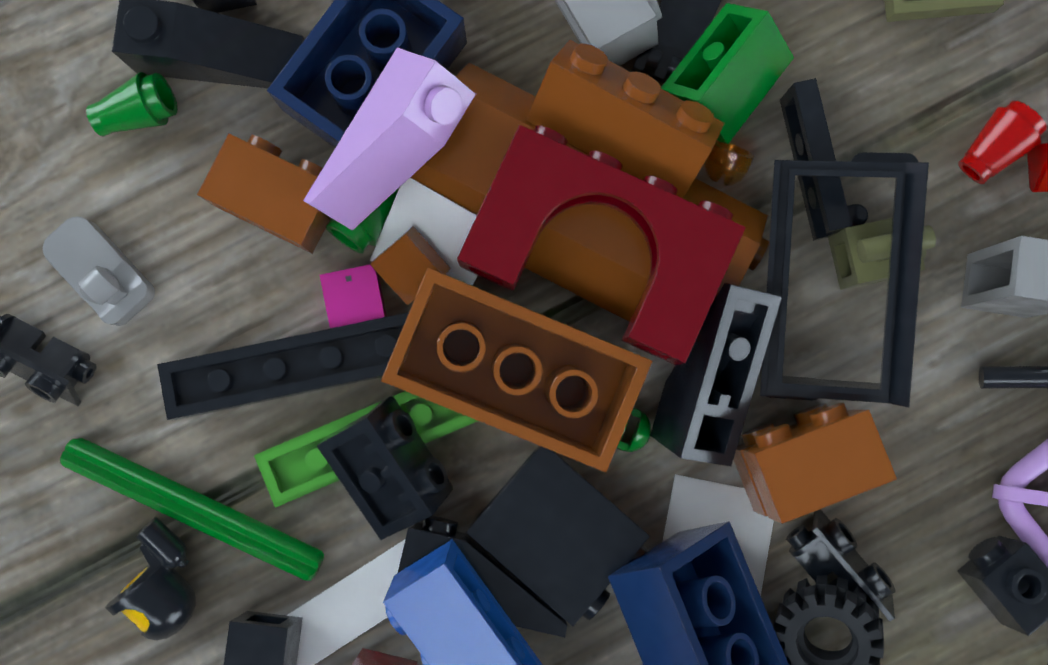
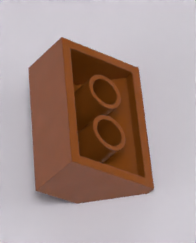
M569 40L550 62L526 118L528 122L536 126H544L560 133L568 140L569 144L587 154L590 151H599L612 156L622 163L621 171L643 180L645 176H654L669 182L678 189L676 196L684 198L725 124L716 119L713 113L704 105L691 100L683 101L661 89L659 83L649 75L641 72H629L609 61L606 54L597 47L585 43L578 44L572 40Z

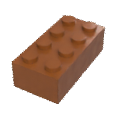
M427 268L381 382L607 472L653 361L431 268Z

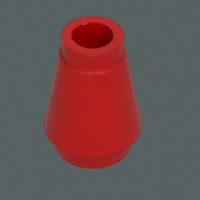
M1011 101L1006 107L996 108L965 153V156L958 162V165L970 179L979 184H985L991 177H994L1041 144L1040 136L1047 130V125L1043 118L1030 106L1020 101Z

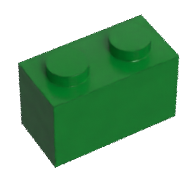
M726 3L661 89L683 101L691 100L707 107L716 119L725 123L717 141L729 144L794 59V56L769 11Z

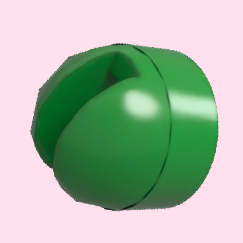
M633 408L631 415L639 418L630 443L627 444L619 441L617 449L621 451H637L644 447L650 439V420L644 412L637 408Z

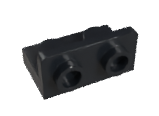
M392 396L381 401L368 414L328 435L317 445V448L380 540L432 516L453 490L444 466L438 459L433 457L417 433L416 426L410 415L402 410L396 399Z

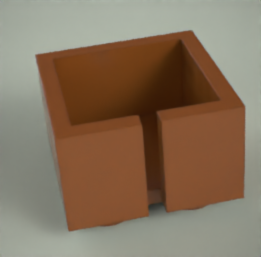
M822 403L793 414L796 423L790 426L789 424L775 427L774 423L751 429L741 434L744 443L737 446L733 459L753 511L765 517L768 516V518L781 524L897 480L870 410H847L845 403L831 406Z

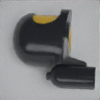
M154 517L136 536L141 542L140 550L149 565L134 577L105 608L113 616L121 611L134 625L143 631L142 636L156 641L171 637L188 623L196 606V596L190 584L175 569L177 566L184 568L189 564L186 557L187 548L185 543L160 519Z

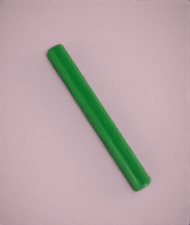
M71 439L62 452L60 463L63 467L302 580L311 581L322 565L324 553L321 550L86 439Z

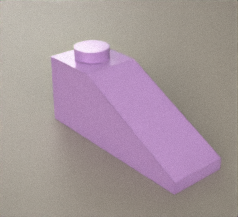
M396 48L303 201L347 228L354 230L445 146L476 94L436 60Z

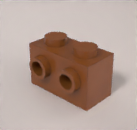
M228 133L197 195L214 207L313 254L331 217L303 200L323 168L305 159H301L298 166L279 158L282 153L279 147L256 135L251 134L248 142Z

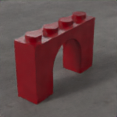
M519 125L457 257L459 266L514 292L541 232L553 218L570 208L581 205H602L615 209L631 219L642 232L649 248L651 264L648 282L621 341L673 365L686 363L746 227L731 221L733 214L718 204L700 201L696 205L676 196L678 189L663 179L645 176L641 180L621 171L622 163L610 155L599 151H590L589 155H586L566 146L568 140L550 128L537 125L534 130H530Z

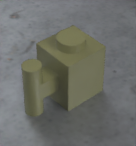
M892 218L847 227L828 237L840 290L888 280ZM930 225L924 226L920 271L926 270L924 259L927 249H932L936 245L935 232Z

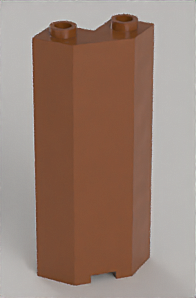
M468 63L455 77L476 94L445 146L410 178L477 215L518 126L522 125L530 130H534L536 126L526 120L536 96ZM567 143V145H566V146H568V147H570V148H572V149H575V150H577V151H579V152H581V153H583V154L589 155V154H587V153H585L584 151H582V150H580V149L574 147L573 145H571V144H569V143ZM695 178L683 199L696 205L700 201L718 204L733 214L731 221L746 227L716 293V298L724 283L740 286L747 270L753 271L760 263L769 245V240L762 237L768 215ZM581 205L560 213L546 225L533 248L525 268L630 322L648 282L651 264L647 242L640 229L631 219L610 207Z

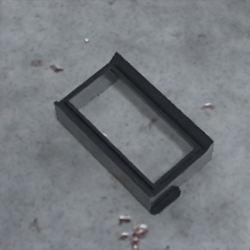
M877 152L858 153L851 161L774 160L766 293L781 296L782 299L762 362L760 396L809 401L832 399L889 403L909 408L929 162H918L917 158L910 153ZM795 176L895 178L880 383L783 376Z

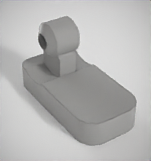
M82 217L69 218L45 239L43 244L45 258L78 295L93 308L104 323L116 326L125 325L153 300L155 296L153 285L94 222Z

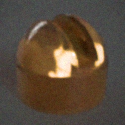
M716 141L706 159V173L713 182H718L722 175L725 174L723 179L724 185L732 186L740 182L748 173L754 155L737 145Z

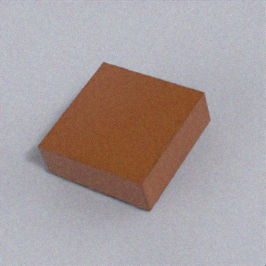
M414 226L370 263L374 270L407 306L414 301L427 268L445 275L451 269Z

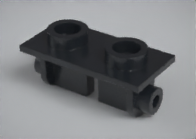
M11 314L0 316V377L5 378L11 372L27 380L25 386L39 397L52 403H56L60 397L79 406L81 400L74 386L78 381L84 384L93 377L97 367L95 363L90 361V355L55 337L39 353L35 350L46 337L43 331Z
M819 509L814 511L812 530L808 531L804 525H801L787 536L786 540L791 545L789 552L815 582L817 576L829 575L834 572L838 577L848 580L849 591L853 592L857 586H860L866 593L867 603L873 601L889 621L895 619L893 593L896 590L892 581L877 563L873 562L868 565L855 550L857 548L855 538L839 519L835 518L830 521L823 511ZM838 578L830 582L828 585L836 586Z

